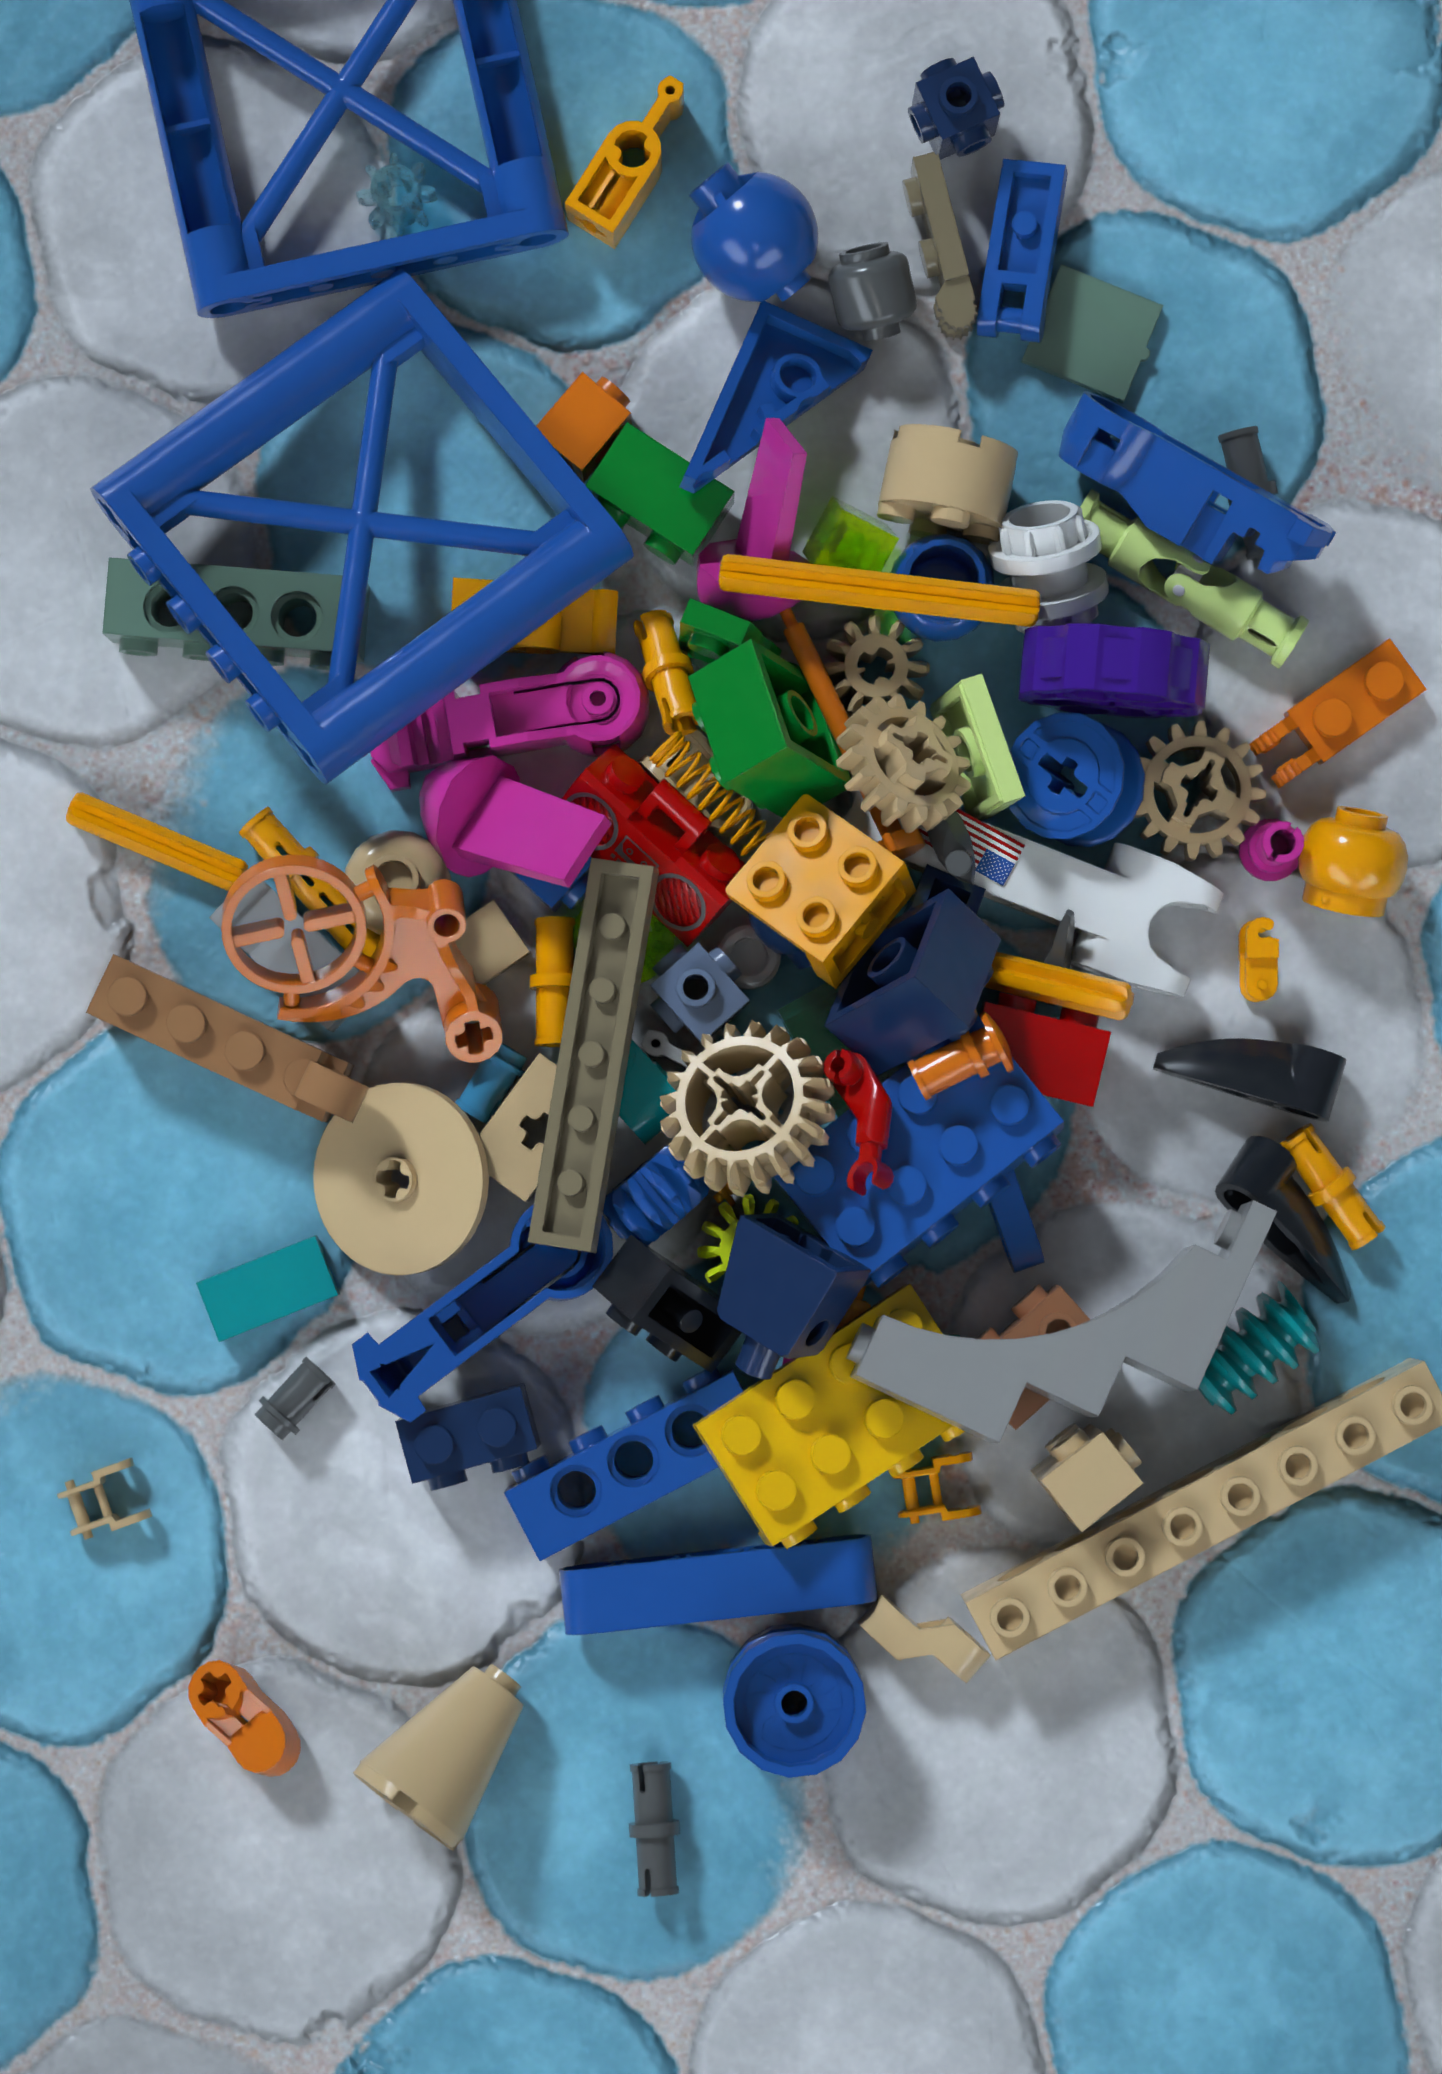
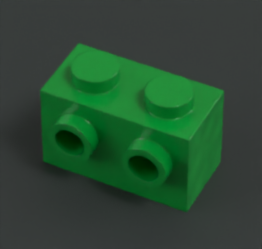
M628 422L586 484V487L621 529L628 524L645 535L647 539L643 545L657 557L672 565H675L680 558L694 566L698 560V554L707 546L734 505L735 491L716 479H713L694 494L680 488L679 486L690 462Z

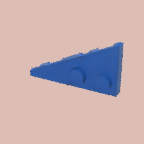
M761 301L679 487L693 494L759 447L766 418H780L785 426H788L862 372L873 350L771 303Z

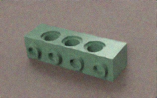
M109 557L102 634L112 643H120L119 652L136 656H157L158 646L183 648L182 657L192 660L209 661L205 652L211 646L197 629L189 635L180 625L167 627L160 624L158 618L159 609L167 599L171 598L158 581L151 586L146 584L136 572L129 559ZM190 564L225 609L234 602H246L252 606L253 616L251 622L242 630L272 666H283L285 656L310 658L309 667L329 671L342 575ZM367 584L357 662H364L370 596L369 584ZM305 606L316 611V624L308 634L295 637L285 632V618L291 610Z

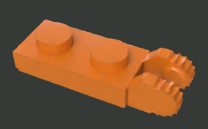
M1389 638L1283 714L1285 716L1283 720L1249 744L1251 746L1250 749L1255 756L1260 753L1266 754L1280 744L1283 737L1295 730L1308 748V751L1297 759L1291 758L1276 769V774L1271 778L1277 787L1281 788L1316 762L1319 765L1326 762L1427 689Z

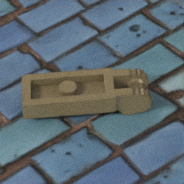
M935 152L913 157L910 172L912 178L902 181L910 216L922 215L928 239L918 241L927 279L938 276L940 290L935 297V304L933 306L935 318L940 321L938 327H941V333H945L946 338L952 337L953 340L955 338L961 340L963 336L967 337L968 332L973 330L972 325H975L974 317H977L978 314L975 311L977 305H974L975 295L939 154L935 155Z

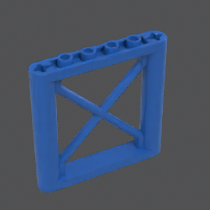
M129 0L198 316L203 318H222L375 285L398 269L404 270L410 276H416L547 247L567 238L569 235L517 0H452L489 168L361 87L417 0H386L340 73L224 0ZM197 14L325 94L243 222ZM346 109H349L482 193L487 217L271 265H265L261 247V240Z
M398 269L90 488L103 513L133 549L127 554V557L136 572L149 586L157 581L162 585L172 598L166 602V605L181 628L189 635L197 629L211 646L205 653L219 675L227 683L237 678L251 697L245 700V704L256 721L266 732H270L276 727L313 774L324 784L331 782L634 557L633 549L616 521L416 281L402 269ZM419 351H422L557 516L538 530L531 531L377 512L397 367ZM371 368L352 509L200 491ZM189 516H199L348 534L328 683L301 702L165 533ZM374 538L526 556L354 682Z

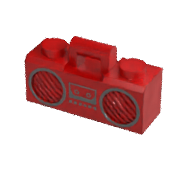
M616 744L612 745L586 767L561 798L603 814L611 822L610 827L591 854L592 858L654 866L659 870L652 915L687 947L713 924L732 902L725 889L745 863L738 858L731 848L724 845L709 830L705 833L712 822L671 783L663 779L658 784L643 770L637 761L630 758Z

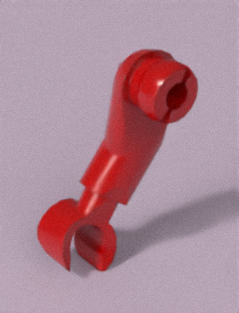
M841 1049V1051L834 1050L826 1057L823 1070L826 1078L833 1083V1086L857 1118L855 1145L860 1147L859 1157L848 1172L847 1186L857 1194L864 1196L867 1192L866 1179L872 1171V1184L884 1190L893 1183L894 1175L892 1169L881 1162L882 1150L888 1147L893 1108L892 1102L873 1069L861 1054L853 1053L846 1049Z

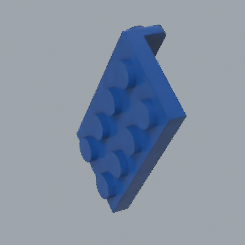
M977 1016L975 1023L970 1028V1033L984 1027L979 1016ZM946 1039L927 1049L921 1057L953 1041ZM1014 1059V1071L1008 1073L1003 1063L1000 1062L988 1068L990 1075L982 1079L979 1074L973 1075L933 1095L928 1100H925L909 1066L906 1064L881 1083L890 1096L893 1107L888 1147L882 1150L881 1162L892 1169L894 1179L890 1187L884 1190L872 1184L873 1171L866 1179V1195L861 1196L847 1186L848 1172L851 1166L858 1160L860 1148L855 1145L857 1118L850 1108L824 1128L829 1136V1145L817 1146L811 1144L808 1151L815 1159L814 1167L803 1166L800 1161L790 1167L795 1176L794 1184L785 1183L779 1175L773 1176L829 1247L850 1256L871 1269L863 1287L871 1281L878 1289L885 1286L908 1267L909 1264L903 1258L904 1255L922 1241L925 1242L929 1249L940 1243L960 1225L954 1218L955 1215L973 1201L980 1208L985 1207L1011 1185L1005 1177L1024 1161L1031 1168H1034L1062 1145L1056 1136L1064 1129V1120Z

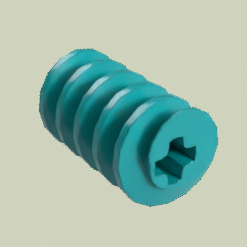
M1280 1280L1276 1283L1281 1299L1280 1302L1262 1292L1256 1297L1260 1317L1241 1307L1235 1312L1240 1331L1236 1332L1226 1325L1218 1343L1219 1346L1216 1348L1198 1388L1211 1406L1216 1404L1232 1415L1237 1411L1232 1395L1235 1389L1252 1400L1258 1396L1253 1376L1258 1374L1274 1385L1279 1381L1274 1361L1279 1359L1294 1370L1300 1366L1294 1348L1296 1345L1300 1344L1314 1354L1320 1352L1315 1334L1317 1331L1315 1326L1292 1293Z

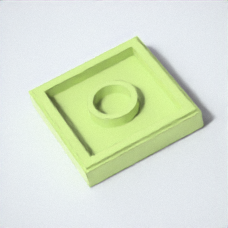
M983 674L960 680L933 702L929 709L933 720L941 715L946 719L942 731L947 737L959 736L962 740L954 751L956 756L964 757L970 761L971 766L960 776L969 781L971 786L961 796V800L963 801L965 812L982 821L995 816L1025 797V793Z

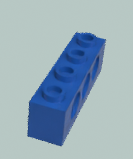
M717 1367L712 1374L707 1370H703L682 1382L687 1393L664 1405L659 1395L654 1396L626 1411L625 1414L630 1423L607 1435L603 1426L599 1425L569 1441L568 1444L573 1453L550 1465L546 1455H542L530 1461L529 1464L512 1471L511 1474L516 1483L507 1487L504 1494L539 1561L718 1468L704 1443L696 1446L681 1444L673 1434L672 1424L679 1414L686 1411H696L705 1417L743 1392L744 1389L734 1370L731 1369L722 1375ZM629 1441H638L645 1444L653 1456L651 1468L639 1476H631L621 1471L616 1462V1451L622 1444ZM580 1471L589 1475L595 1484V1497L589 1503L581 1506H575L566 1502L559 1490L560 1480L565 1474Z

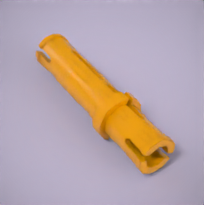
M266 807L256 814L239 831L240 836L251 844L263 860L282 856L276 849L277 847H281L288 855H306L319 858V854L311 846L305 849L290 831L275 817L270 807ZM289 875L293 893L309 911L328 907L321 900L322 896H325L333 906L347 903L346 898L327 882L307 876L314 883V886L311 887L300 875ZM351 923L350 925L355 929L356 923ZM345 925L325 929L344 950L353 937V934ZM366 928V940L362 953L371 957L381 935Z

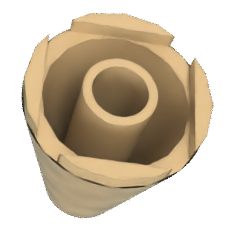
M490 1664L485 1672L472 1666L363 1758L353 1772L354 1775L388 1804L413 1820L414 1824L454 1851L465 1837L524 1706L515 1697L521 1686L493 1664Z

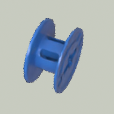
M1054 713L1034 721L1016 738L1010 750L1025 797L1009 806V809L1026 829L1044 838L1055 839L1067 846L1093 847L1114 839L1133 821L1143 800L1145 772L1138 750L1122 732L1099 723L1081 713ZM1064 766L1074 769L1075 777L1088 787L1084 795L1073 791L1075 787L1073 783L1061 774Z

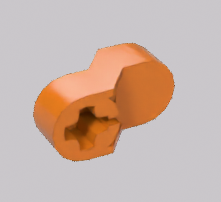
M220 1660L209 1661L196 1670L188 1686V1698L192 1708L203 1725L228 1747L236 1761L245 1770L268 1777L281 1776L290 1771L297 1762L301 1751L300 1737L286 1713L262 1692L252 1675L244 1668Z

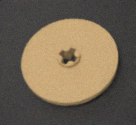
M387 1083L369 1088L353 1123L336 1115L331 1118L317 1148L314 1161L313 1183L315 1200L322 1222L331 1238L346 1255L372 1271L388 1275H412L427 1272L445 1264L454 1258L470 1241L478 1228L485 1210L488 1197L489 1171L487 1157L480 1136L469 1117L455 1102L439 1091L427 1086L414 1083ZM393 1170H400L403 1175L409 1176L408 1188H400L398 1183L391 1181Z

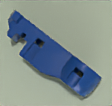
M1084 391L1063 430L1059 457L1063 461L1093 480L1122 494L1147 528L1202 557L1204 561L1211 565L1223 561L1238 535L1244 538L1252 536L1255 531H1258L1260 535L1255 545L1264 549L1258 569L1266 574H1271L1290 568L1293 561L1319 558L1325 546H1329L1336 534V531L1328 523L1312 514L1301 511L1171 437L1137 414L1094 393ZM1113 435V436L1117 437L1118 439H1120V442H1118V441H1116V440H1114V439H1112V438H1110V437ZM1219 495L1232 501L1228 510L1215 504Z
M534 1204L530 1206L515 1224L507 1249L380 1344L368 1332L352 1344L359 1381H363L377 1400L379 1407L409 1423L426 1412L419 1396L545 1301L573 1300L593 1289V1284L613 1257L612 1232L604 1216L602 1215L597 1252L581 1251L579 1261L573 1269L507 1317L509 1312L568 1269L578 1256V1250L536 1244L488 1281L482 1283V1281L532 1244L528 1242Z

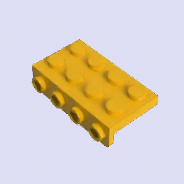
M905 1284L835 1330L825 1348L819 1354L791 1359L776 1369L771 1379H761L692 1425L759 1529L758 1534L765 1545L773 1547L781 1542L785 1549H788L800 1543L818 1529L813 1521L815 1518L835 1506L839 1513H842L869 1496L871 1491L867 1483L887 1470L892 1478L909 1470L924 1458L920 1448L941 1435L944 1442H948L965 1432L850 1377L856 1363L847 1359L846 1356L862 1323L873 1327L876 1318L885 1315L913 1327L942 1334L911 1284Z

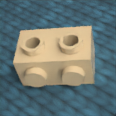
M1073 1423L1045 1445V1448L1051 1455L1030 1470L1068 1520L1081 1532L1144 1484L1134 1472V1469L1142 1461L1119 1432H1115L1112 1428L1104 1433L1092 1424H1088L1082 1429Z

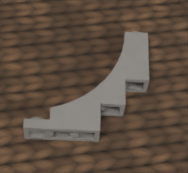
M1254 1200L1242 1204L1238 1212L1229 1209L1214 1238V1244L1221 1247L1219 1255L1197 1245L1186 1247L1158 1276L1135 1295L1106 1313L1077 1326L1051 1334L1019 1339L956 1337L916 1328L882 1315L876 1318L873 1327L862 1323L846 1356L847 1359L856 1363L850 1377L991 1444L1000 1443L1024 1388L1088 1418L1100 1415L1123 1363L1185 1392L1198 1390L1277 1211Z

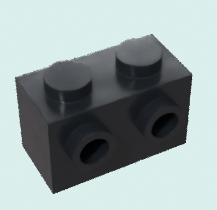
M633 1235L629 1236L592 1286L612 1303L605 1313L625 1330L637 1336L643 1328L650 1333L646 1340L669 1359L677 1362L681 1355H684L711 1374L742 1334V1332L720 1319L717 1312L720 1298L718 1294Z

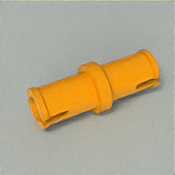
M652 610L640 615L641 621H634L633 630L638 638L646 664L642 671L644 683L647 689L655 694L665 733L670 736L676 731H681L683 736L696 731L695 725L699 726L692 712V704L696 700L688 676L694 673L692 662L689 656L681 651L671 613L666 610Z
M564 916L537 917L534 919V925L536 926V974L530 975V989L536 990V1038L534 1039V1046L560 1048L574 965L573 926L575 925V918Z
M1311 1123L1297 1129L1287 1136L1286 1140L1279 1143L1294 1157L1297 1164L1296 1171L1311 1190L1307 1197L1315 1207L1322 1205L1348 1241L1351 1250H1356L1376 1238L1378 1233L1383 1232L1386 1226L1382 1221H1379L1353 1185L1356 1176L1348 1166L1341 1168L1317 1135Z

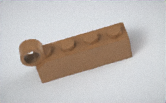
M113 954L86 1013L321 1122L328 1123L333 1114L353 1123L369 1090L368 1086L349 1078L355 1065Z

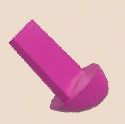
M766 418L737 539L709 543L698 554L697 593L700 602L747 621L770 618L785 609L792 608L801 600L723 591L719 587L718 580L720 563L724 555L733 554L812 564L809 560L790 550L807 452L780 418Z
M494 755L458 758L438 766L425 776L419 794L420 816L428 841L448 869L457 875L465 877L481 875L495 867L570 888L611 825V822L603 814L520 783V778L514 766Z

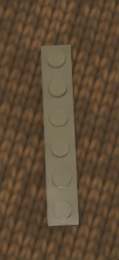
M591 858L528 1242L591 1253L597 1252L659 870L654 866Z

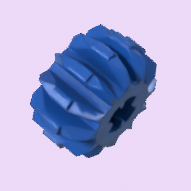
M665 1145L606 1195L603 1213L610 1221L609 1225L621 1239L627 1240L630 1235H633L647 1246L683 1219L708 1195L710 1188L704 1182V1176L698 1180L691 1178L683 1168L685 1161H677L670 1153L669 1145Z

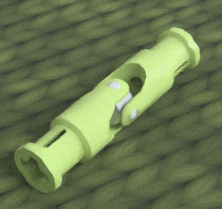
M1093 489L1090 490L1080 507L1084 520L1094 522L1099 527L1102 543L1099 553L1108 558V566L1168 602L1187 609L1192 616L1233 641L1239 637L1271 656V664L1278 669L1284 664L1309 623L1307 618L1301 615L1294 619L1263 600V592L1223 568L1211 565L1204 561L1202 557L1150 530L1139 517L1133 520L1127 518L1099 501L1100 493ZM1153 559L1176 561L1173 575L1168 579L1163 577L1155 566Z

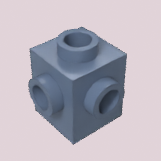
M699 942L689 951L680 943L652 968L659 978L650 986L658 998L650 1006L674 1033H677L685 1026L700 1044L702 1033L711 1036L715 1035L750 1003L749 998L734 983L742 973L718 946L708 953ZM698 979L706 983L708 992L705 997L699 1000H692L684 994V988L691 980Z

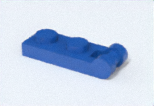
M1003 159L977 316L978 336L997 338L999 332L1020 334L1021 341L1041 343L1045 329L1046 305L1068 176L1066 165ZM1004 291L1026 293L1023 309L1003 307Z

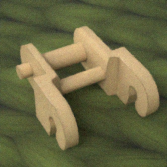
M132 1457L91 1472L93 1481L76 1486L74 1480L65 1482L67 1490L58 1493L57 1497L58 1499L67 1497L78 1526L70 1531L71 1536L82 1533L84 1540L94 1537L91 1529L109 1523L111 1531L152 1517L150 1508L120 1518L116 1513L113 1514L102 1484L106 1481V1475L134 1466ZM94 1488L104 1517L90 1522L80 1492Z

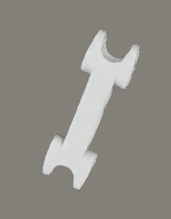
M851 791L853 797L852 806L843 819L875 842L881 841L882 837L869 810L864 812L860 808L863 800L860 791ZM985 823L1024 844L1025 847L1003 886L975 871L974 884L986 889L983 897L1056 926H1059L1068 909L1072 910L1075 921L1074 933L1078 934L1072 950V965L1097 976L1126 982L1132 988L1184 998L1191 979L1177 972L1168 963L1158 958L1151 948L1149 941L1150 922L1158 910L1170 906L1195 908L1217 913L1224 897L1223 892L1174 862L1126 844L1114 843L1106 866L1102 869ZM927 844L915 854L903 859L907 867L922 873L927 864L949 873L939 861L934 849Z

